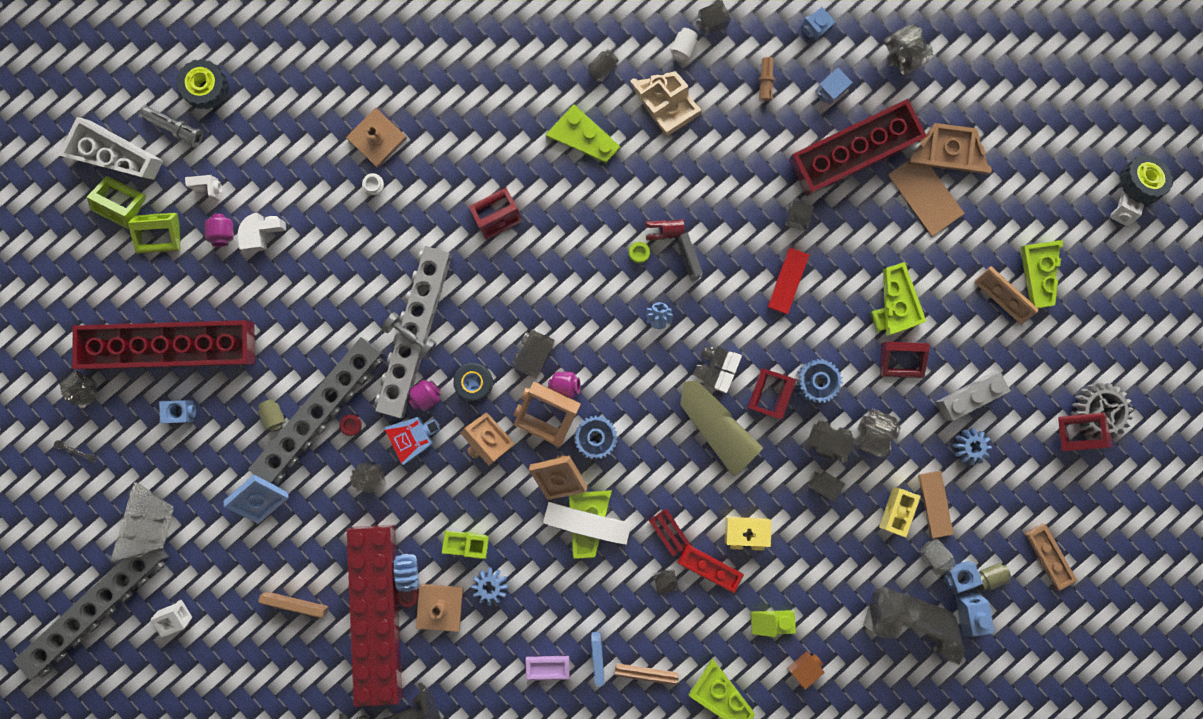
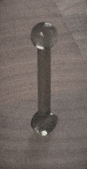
M62 440L54 442V447L57 449L63 448L87 458L88 462L96 460L94 454L88 455L69 447Z

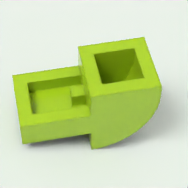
M444 530L441 552L486 559L489 537L473 532Z

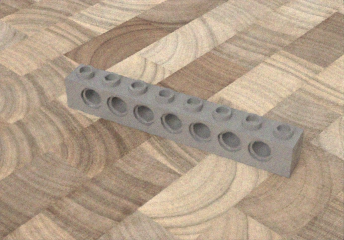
M425 246L424 250L419 252L417 262L420 264L418 270L413 272L411 283L414 284L412 290L408 291L405 303H407L405 312L402 311L399 319L402 329L406 328L408 330L412 326L417 328V339L424 345L428 340L452 259V255L449 252ZM431 265L435 266V273L427 276L426 268ZM423 286H429L430 288L429 294L426 296L420 295V289ZM417 306H422L423 314L415 317L414 309ZM396 332L393 339V344H395L394 351L389 353L387 359L388 371L382 376L381 394H377L374 406H377L376 411L404 418L409 403L408 399H410L409 390L414 386L422 360L418 356L422 348L416 343L412 344L400 335V332ZM409 346L411 355L408 358H403L401 354L402 349ZM399 367H403L405 370V375L401 379H398L395 375L396 369ZM396 387L399 395L393 400L389 396V392L392 388Z

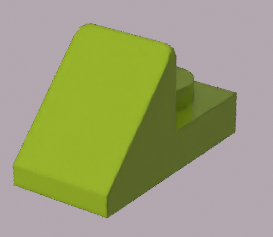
M795 611L751 612V633L769 637H777V634H796Z

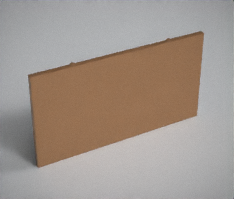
M907 161L888 175L931 236H934L965 214L931 167L908 164Z

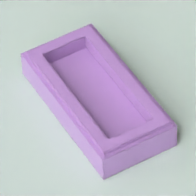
M569 656L526 657V680H569Z

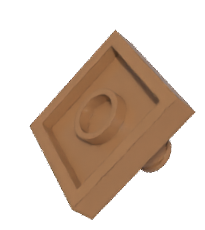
M376 107L346 137L377 168L407 139Z
M487 412L460 432L471 445L468 448L469 455L473 458L481 456L488 465H491L515 444Z
M561 455L553 460L530 465L529 472L547 500L584 493L587 490V484L570 456Z
M420 584L416 629L459 632L463 587Z

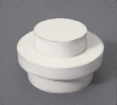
M369 174L363 179L362 187L366 193L377 195L383 190L384 182L379 175Z

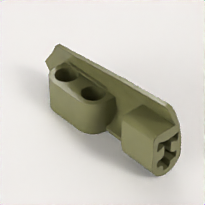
M697 380L683 382L681 407L732 476H736L759 454L763 447L731 417V413Z

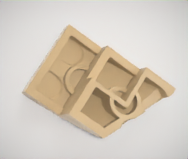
M677 72L653 75L650 79L637 81V79H632L630 81L641 102L666 136H669L701 115V109L689 96L688 85Z

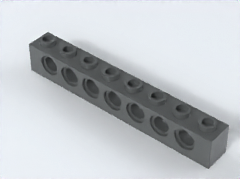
M360 337L248 470L273 485H278L285 478V471L288 468H293L298 463V456L302 451L306 452L313 445V438L317 434L321 435L326 430V423L330 418L334 419L341 412V405L345 401L349 402L354 397V390L358 385L362 386L369 379V372L372 369L376 370L382 364L383 359L381 358L385 354L366 338ZM359 358L365 360V366L362 369H358L356 366ZM349 374L351 382L345 386L342 378L344 375ZM334 390L337 393V399L331 402L328 395ZM317 407H321L323 410V415L319 419L315 416V409ZM304 423L309 427V432L306 435H303L301 432V426ZM289 440H292L295 444L292 452L287 449V442ZM276 456L281 461L278 468L273 465V459Z
M153 538L143 540L18 655L13 662L29 680L46 676L52 670L51 666L55 662L59 663L68 656L67 651L71 647L75 648L85 640L83 636L87 632L91 633L101 625L99 622L104 617L108 618L117 610L115 606L120 602L124 603L133 595L132 591L136 587L140 588L149 581L148 576L152 572L156 573L165 566L164 561L169 557ZM140 560H142L145 564L144 570H142L139 566ZM124 575L128 577V585L123 581ZM108 590L112 593V599H109L107 596ZM92 605L96 609V614H93L91 611ZM75 620L78 621L80 625L79 629H77L75 626ZM59 635L63 638V644L59 641ZM43 651L46 652L47 659L43 657Z

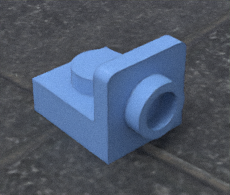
M821 7L813 15L805 18L802 27L805 34L816 41L836 22Z

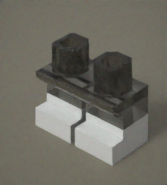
M704 346L700 357L709 360V365L707 368L696 365L692 375L701 380L702 384L726 394L734 377L732 374L736 372L742 355L732 353L720 347Z

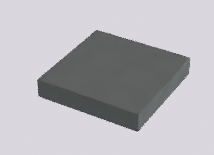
M685 233L680 236L677 245L690 280L695 281L701 277L703 272L689 234Z

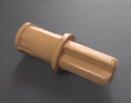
M772 57L762 58L761 77L758 78L760 82L759 100L762 101L773 100V82L775 78L773 77Z

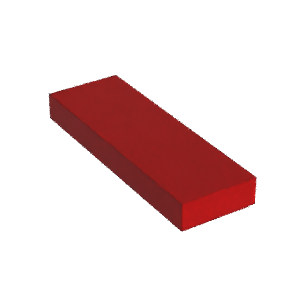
M788 248L767 308L786 315L789 313L809 254Z
M689 544L686 545L677 562L679 565L732 593H735L744 576L740 571Z

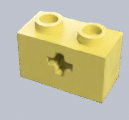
M893 487L879 527L906 537L920 496Z
M726 517L725 543L730 545L731 549H743V546H752V550H764L765 547H771L772 521L764 518ZM747 529L753 533V535H749L748 539L743 535V532H747Z

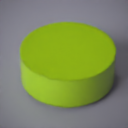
M643 242L633 243L629 249L630 259L637 264H642L648 260L650 255L648 245Z

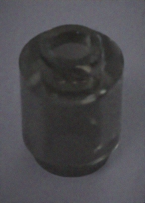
M611 50L602 51L588 65V73L595 81L598 79L603 81L617 67L616 64L619 60Z

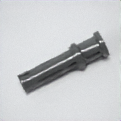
M143 105L139 110L138 115L140 118L171 132L176 139H183L189 142L192 147H197L203 139V131L188 126L185 121L173 120L147 105Z

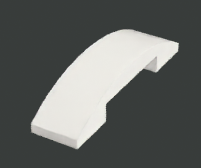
M548 502L543 521L545 524L567 531L621 544H627L632 524Z

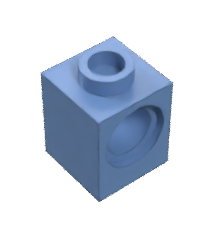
M837 68L819 84L815 91L819 99L824 103L827 102L830 106L853 82Z
M193 401L159 402L160 423L194 422L196 407L193 405ZM179 406L182 409V415L180 417L176 415V409Z
M965 561L944 569L946 585L949 589L951 588L958 593L983 584L976 564L971 561ZM964 572V580L958 582V575Z

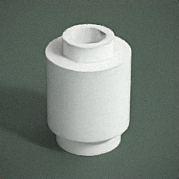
M683 28L682 31L678 32L670 50L675 60L684 62V60L690 59L697 43V33L688 28Z

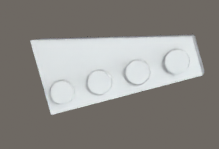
M79 117L76 118L59 153V156L153 180L163 163V160L94 122Z

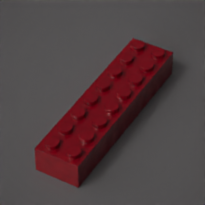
M247 320L72 326L73 369L105 370L255 365V323Z
M395 524L350 527L346 530L354 707L398 704L402 699L399 606L397 601L398 590L394 575V560L396 558Z

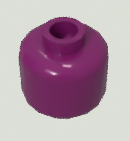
M214 214L211 216L212 218L204 222L205 239L214 247L228 246L229 242L234 239L233 222L229 218H225L223 214Z
M556 372L552 379H549L548 388L570 399H574L580 393L581 381L574 372Z
M422 380L409 390L411 398L408 401L415 410L419 408L421 411L426 412L440 402L441 391L432 380L430 382Z

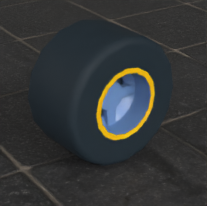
M467 363L456 371L453 378V386L456 393L462 399L480 401L490 394L493 387V377L485 366L477 363Z

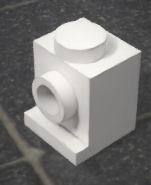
M180 600L176 604L158 610L151 621L154 629L158 631L162 638L184 629L192 616L183 601Z

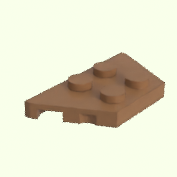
M934 123L927 132V137L921 141L908 161V164L973 173L990 174L992 172L991 166H988L984 155L986 152L980 143L977 129Z

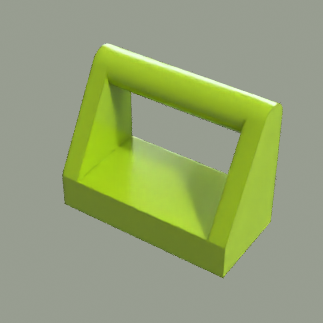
M106 176L87 196L91 211L127 229L129 228L128 222L134 216H137L146 199L145 194L109 176ZM109 187H112L134 198V200L127 208H124L104 198Z
M177 213L137 215L128 222L137 254L180 251V227ZM169 228L172 243L142 245V230Z

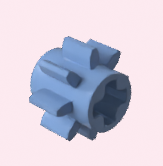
M664 303L653 304L652 309L647 308V323H650L655 329L665 328L666 323H672V309L668 308Z

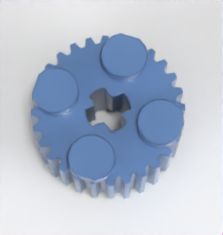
M817 359L809 361L797 371V383L795 385L798 387L796 389L799 390L800 396L805 400H809V402L823 403L830 401L834 396H837L836 393H839L838 389L841 388L840 385L843 383L841 381L843 377H840L842 373L838 372L839 369H835V365H832V362ZM816 376H818V379H822V384H819L820 387H818V384H815Z
M590 416V419L585 418L586 421L582 420V424L579 423V427L576 428V436L574 437L577 440L575 444H578L576 447L580 448L579 452L582 451V455L586 454V457H591V459L593 457L595 459L598 457L602 459V456L610 455V451H613V447H616V438H618L615 435L617 431H614L616 428L612 427L613 423H609L610 420H606L605 417L595 416L594 418ZM593 431L597 434H602L599 443L590 440Z

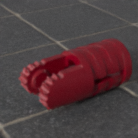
M683 219L645 222V227L647 228L662 227V233H649L646 235V240L680 238L684 234Z

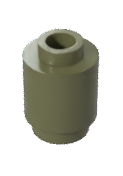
M274 399L257 405L259 409L257 412L265 430H270L272 433L283 428V424L286 421L279 404L275 403Z
M996 563L980 570L979 575L983 584L979 586L983 591L987 589L991 591L1009 583V578L1011 577L1009 569L1006 565L1002 566L1000 563Z

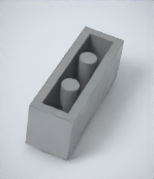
M1001 372L990 373L936 401V404L945 421H954L1010 392V389Z

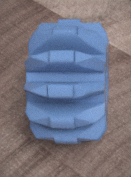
M971 428L969 432L963 430L962 436L955 437L959 444H953L952 446L959 449L955 452V455L961 456V462L965 463L968 461L969 465H974L976 462L981 464L983 463V457H990L986 450L992 449L991 446L986 445L990 439L989 437L983 438V431L977 432L976 429ZM970 443H973L972 446L975 448L974 451L972 450Z
M402 554V556H396L394 560L395 584L398 591L408 592L418 588V565L414 554Z
M488 568L487 574L482 569L479 572L481 577L474 576L473 580L477 583L472 584L471 589L478 590L473 594L474 597L482 596L479 603L482 604L487 599L488 606H491L492 598L498 604L500 603L499 596H506L503 590L508 589L509 585L502 584L507 577L502 576L499 578L500 570H497L494 575L492 574V568ZM488 582H491V585L495 586V588H493L492 591H489V588L485 587Z

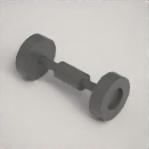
M393 312L386 319L381 329L386 333H389L393 328L398 330L402 337L422 348L418 356L425 360L437 343L430 339L424 345L412 332L406 328L402 329L397 325L400 316Z

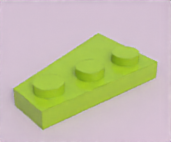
M575 105L545 135L549 139L561 142L563 145L579 150L583 154L603 163H607L620 149V146Z
M1063 240L1020 247L1029 301L1037 308L1055 305L1058 286L1056 277L1057 269L1061 263L1059 253L1060 248L1063 247Z
M905 262L883 269L886 336L927 322Z
M612 490L570 495V508L605 517ZM572 532L573 558L595 557L600 539Z
M712 658L689 692V696L722 719H753L756 715Z

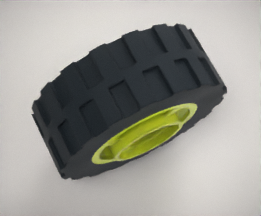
M195 59L190 63H186L179 70L180 73L177 75L176 86L179 89V94L191 106H195L197 109L208 110L209 108L217 107L226 98L229 88L227 85L228 80L220 68L211 61ZM206 81V84L199 88V85Z
M1151 155L1136 157L1121 170V175L1119 176L1120 185L1124 193L1130 199L1142 204H1153L1166 195L1173 186V176H1171L1170 169L1160 159L1154 158Z

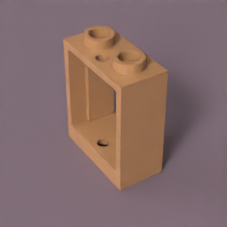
M533 382L530 389L525 388L521 397L524 402L522 405L519 404L513 416L517 418L514 426L561 447L581 404ZM533 397L567 412L560 429L526 413Z

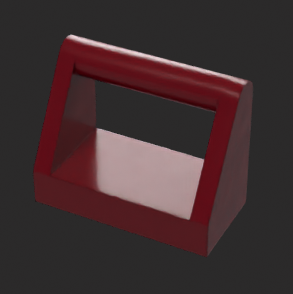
M507 188L469 206L485 240L523 222ZM507 197L510 203L509 206L480 220L477 211Z
M881 343V377L924 378L930 343ZM890 352L919 353V369L888 368Z
M762 368L747 408L782 420L797 379ZM768 376L783 381L773 411L757 407Z
M1105 413L1058 417L1062 451L1112 447L1111 434ZM1092 422L1101 423L1102 439L1070 442L1066 425Z

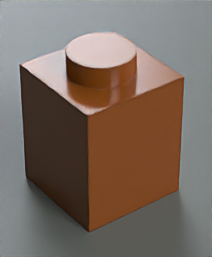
M807 651L788 667L789 671L804 689H807L825 673L821 668L823 665L816 654L811 656Z

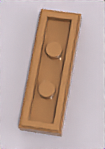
M992 266L975 279L974 282L1021 325L1038 312V308Z
M941 471L918 474L930 538L954 535Z
M1042 523L1024 533L1057 591H1061L1077 582L1074 573L1046 524Z
M265 592L259 598V604L318 618L325 616L329 609V606L271 592Z

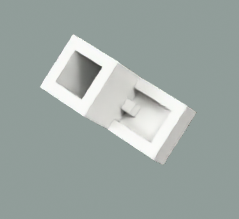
M258 213L247 216L241 222L238 230L239 249L244 252L267 250L265 233L286 231V223L278 219L277 216L265 217V220Z

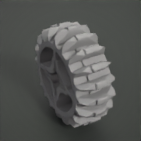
M1103 383L1091 384L1087 386L1088 389L1080 390L1082 395L1075 397L1079 402L1072 404L1073 407L1077 408V411L1072 412V415L1094 414L1103 411L1102 413H1105L1111 439L1117 438V434L1125 433L1123 428L1130 427L1127 420L1133 419L1129 412L1134 410L1128 407L1131 400L1124 399L1127 393L1120 392V387H1113L1111 383H1105V385ZM1101 394L1110 398L1113 404L1107 403L1106 399H1103ZM1093 422L1080 423L1081 425L1078 430L1085 431L1087 437L1092 436L1095 440L1102 439L1101 428L1097 427Z

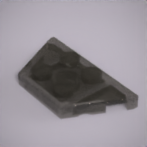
M138 482L133 483L111 563H118L119 560L130 557H141L146 553H155L164 549L174 507Z

